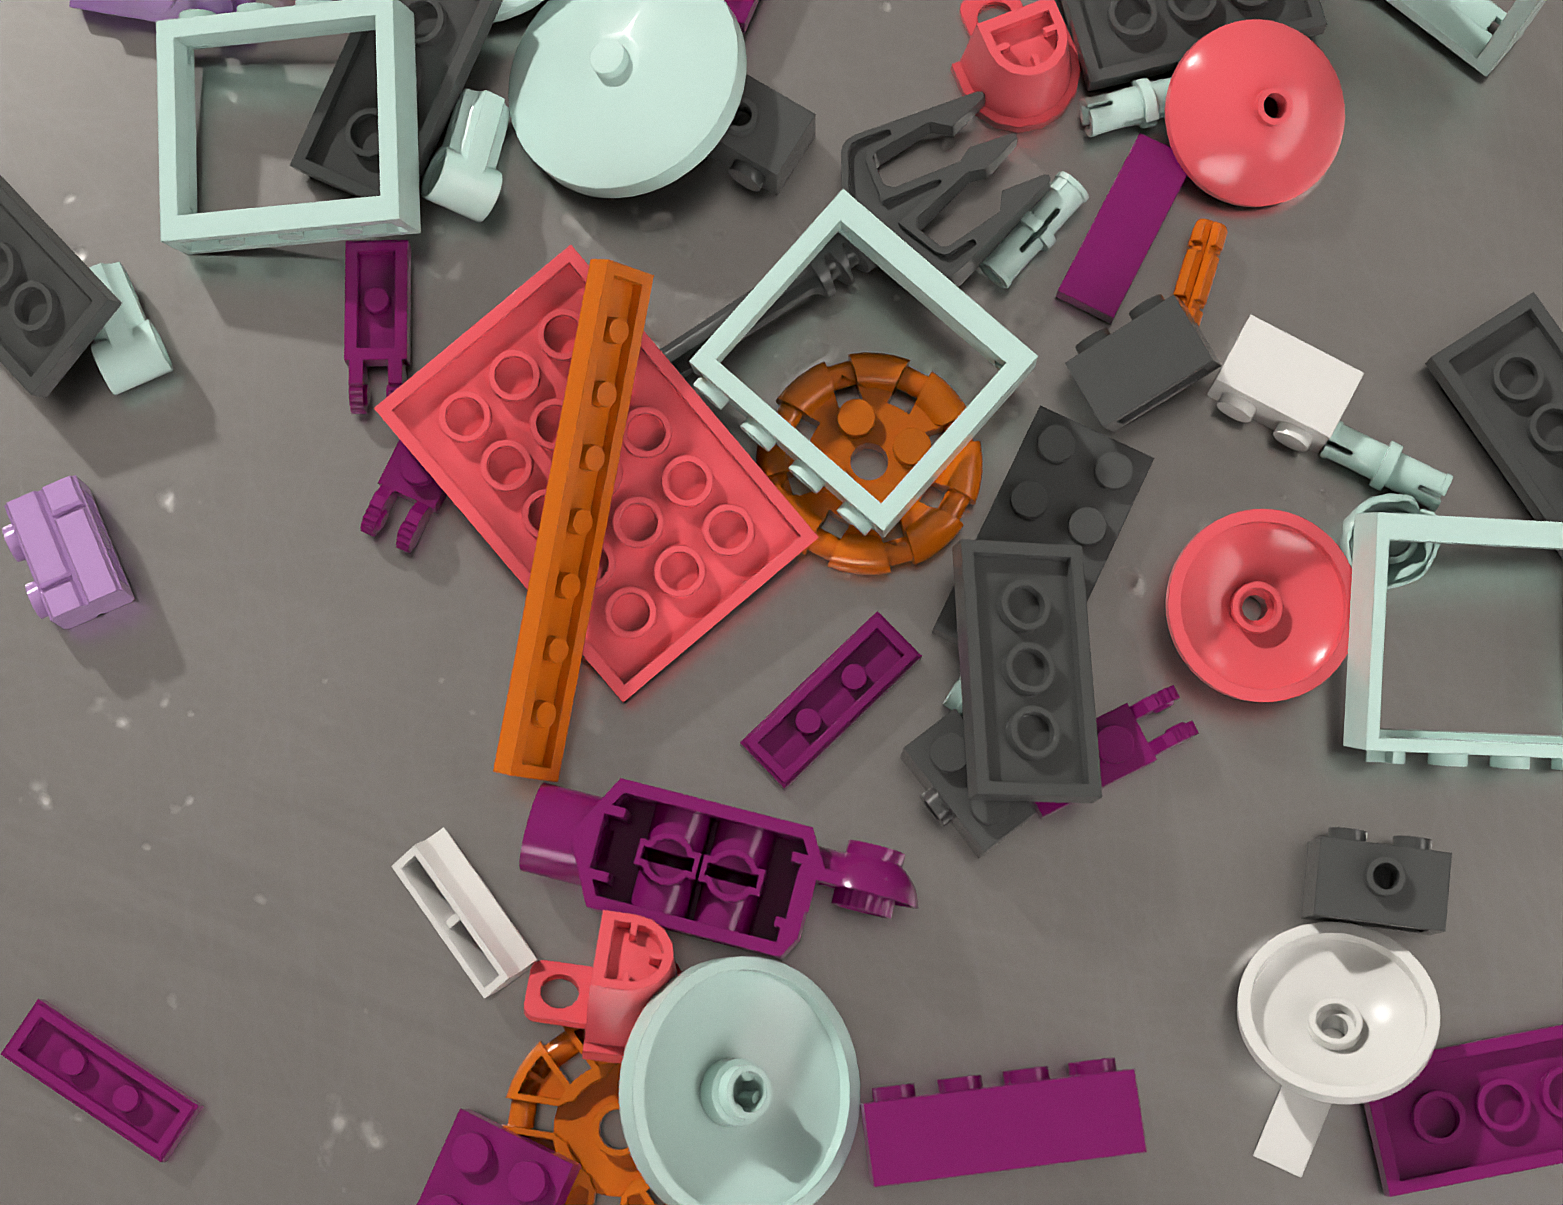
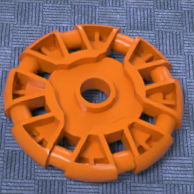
M862 352L848 354V361L827 367L826 363L822 362L805 371L784 389L776 399V403L779 405L776 412L795 429L800 419L816 426L817 428L810 442L882 503L931 448L929 437L945 432L966 409V405L949 384L933 371L927 376L909 367V359L896 355ZM855 385L860 399L848 400L839 408L834 391ZM897 389L917 399L910 414L889 404ZM972 438L931 484L932 487L945 493L939 507H929L921 503L926 493L925 491L899 520L904 537L883 543L880 535L875 530L871 529L866 535H863L857 528L845 521L836 511L842 502L824 486L817 494L812 491L802 495H793L789 478L795 476L788 468L794 460L776 444L769 452L758 444L756 449V464L819 537L801 553L806 555L808 551H811L828 560L827 567L854 574L877 575L891 573V566L911 560L914 565H917L942 550L963 528L964 525L960 519L968 504H976L983 474L981 442L974 441ZM865 449H871L882 454L887 462L885 473L874 480H865L858 477L853 472L850 464L856 453ZM828 515L849 525L841 539L821 529Z
M563 1026L565 1031L546 1045L540 1041L519 1066L506 1095V1098L512 1099L508 1124L501 1125L582 1165L564 1205H595L597 1193L621 1197L620 1205H658L648 1192L651 1188L639 1172L629 1148H612L605 1143L601 1135V1123L604 1117L609 1112L620 1109L619 1080L622 1063L585 1059L591 1069L578 1076L571 1083L560 1066L579 1052L582 1054L585 1029ZM538 1103L558 1106L554 1118V1132L533 1129Z

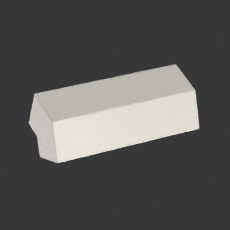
M444 827L428 839L415 844L391 866L484 999L511 984L529 971L535 962L539 961Z

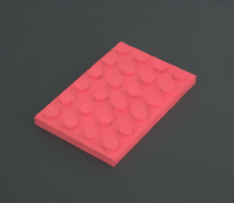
M569 245L374 407L381 418L527 590L589 265L572 245ZM643 331L582 653L623 703L819 538L645 331Z

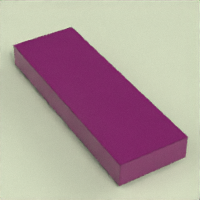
M1139 133L1057 291V298L1109 324L1112 323L1187 177V174L1174 156L1171 147Z
M877 611L740 742V746L785 791L921 660L922 655Z
M38 999L0 1054L161 1163L167 1162L203 1108L202 1104L45 999Z

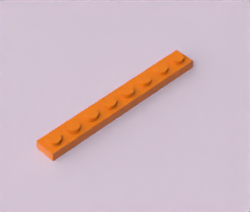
M590 259L493 768V772L510 776L558 782L654 278L652 274L609 259Z

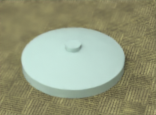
M548 0L533 18L522 36L511 66L508 101L516 135L532 160L554 180L576 192L601 198H624L645 194L664 187L688 173L705 159L724 136L734 119L744 91L747 68L746 48L742 30L736 16L725 0Z
M739 956L713 959L685 969L673 977L650 999L639 1015L628 1039L621 1064L619 1106L623 1132L630 1154L646 1183L667 1205H813L825 1194L843 1168L856 1134L860 1110V1076L856 1053L850 1034L834 1004L812 980L786 964L762 957Z

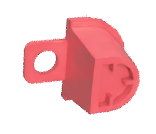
M963 0L960 5L959 14L970 40L961 60L951 64V72L962 97L977 91L984 93L985 106L975 116L996 129L1016 133L1042 129L1060 118L1075 98L1081 69L1074 42L1055 0H1039L1026 6L1022 5L1021 0ZM999 5L1009 11L978 23L979 13L987 6Z
M603 910L593 967L549 960H540L532 965L524 1001V1014L526 1018L533 1022L585 1029L582 1059L622 1063L628 1039L639 1015L650 999L673 977L682 972L675 962L673 944L668 934L651 919L636 914ZM554 979H564L576 986L579 996L571 1006L554 1008L543 1001L540 995L542 987Z

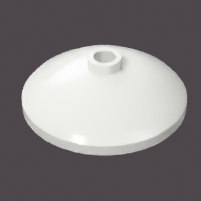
M1310 923L1289 929L1277 935L1261 947L1252 957L1243 973L1237 999L1239 1029L1243 1041L1254 1060L1269 1076L1287 1089L1321 1102L1334 1104L1366 1103L1390 1096L1411 1083L1427 1065L1435 1049L1440 1029L1441 1015L1437 993L1429 975L1420 962L1407 949L1390 937L1370 928L1351 923ZM1334 1028L1341 1031L1344 1037L1331 1038L1325 1035L1323 1031Z

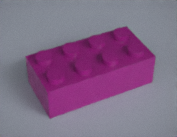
M1115 1057L1068 1063L1069 1076L1050 1079L1048 1066L1003 1071L1004 1085L983 1087L980 1074L937 1080L939 1093L916 1096L914 1083L872 1088L873 1101L860 1103L870 1183L873 1187L1147 1152L1135 1069L1117 1070Z

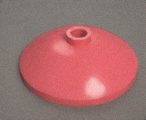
M1249 19L1229 23L1211 31L1193 44L1184 54L1168 86L1165 102V124L1174 156L1187 176L1198 187L1216 199L1229 204L1243 207H1265L1286 202L1301 195L1316 184L1326 173L1341 144L1345 124V104L1342 88L1332 64L1312 40L1285 24L1262 19ZM1266 97L1274 99L1278 105L1276 118L1269 117L1264 110Z
M1251 509L1227 515L1214 521L1197 533L1182 550L1173 566L1166 592V618L1172 641L1189 669L1205 684L1224 695L1258 703L1283 701L1303 695L1327 680L1348 654L1352 568L1335 541L1314 523L1300 516L1274 509ZM1247 597H1252L1260 603L1261 614L1255 621L1248 619L1243 613L1242 605Z

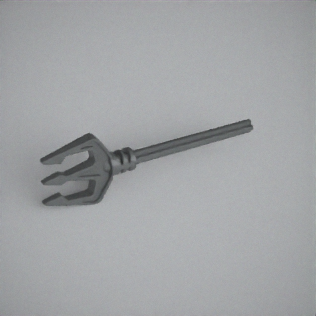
M981 91L855 134L845 141L841 149L842 189L847 191L957 287L963 284L1015 228L1021 218L1050 190L1051 177L1044 174L1002 190L1000 212L951 245L945 247L937 244L923 233L922 230L970 182L990 177L1017 146L1016 133H1010L971 146L959 162L896 187L887 186L882 182L878 167L930 133L954 137L985 106V95ZM838 232L741 340L810 295L820 294L829 299L836 294L833 280L838 279L845 284H852L854 282L851 271L853 267L863 272H870L878 265ZM753 289L660 349L684 378L693 373L689 363L690 359Z

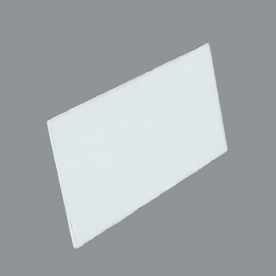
M1282 1085L1253 1156L1293 1175L1302 1177L1332 1103L1307 1098Z

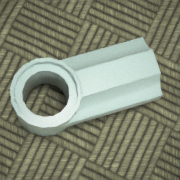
M465 89L461 92L453 109L443 146L435 153L426 169L421 185V196L476 222H482L488 216L498 198L502 185V173L496 170V166L510 120V108L506 106L504 98L487 90L473 91Z
M115 262L111 264L99 263L89 267L122 302L121 306L94 338L95 342L91 344V350L97 366L111 392L116 396L173 371V365L166 347L152 321L146 319L139 303V298L123 265L120 262Z

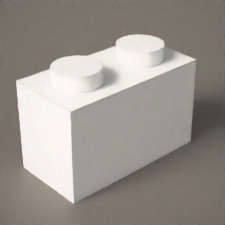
M1250 315L1207 396L1218 401V409L1227 416L1241 422H1250L1253 419L1274 430V438L1283 445L1296 451L1306 452L1309 448L1318 453L1331 438L1364 373Z

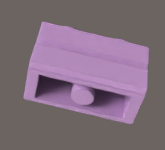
M76 475L67 476L42 487L40 491H32L6 503L4 507L11 524L3 527L2 532L13 557L18 562L25 559L27 561L34 581L26 584L25 588L35 612L41 619L49 616L50 620L61 628L71 629L96 618L101 613H108L131 603L135 599L89 486Z

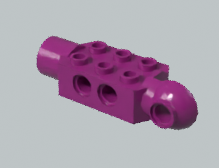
M620 778L604 797L543 782L538 789L530 810L519 859L521 871L581 886L586 907L593 911L603 913V910L636 914L653 920L665 930L781 960L801 940L816 885L834 889L831 904L864 914L891 919L894 905L918 909V898L910 876L903 869L905 854L902 852L857 840H848L846 852L818 846L813 827Z

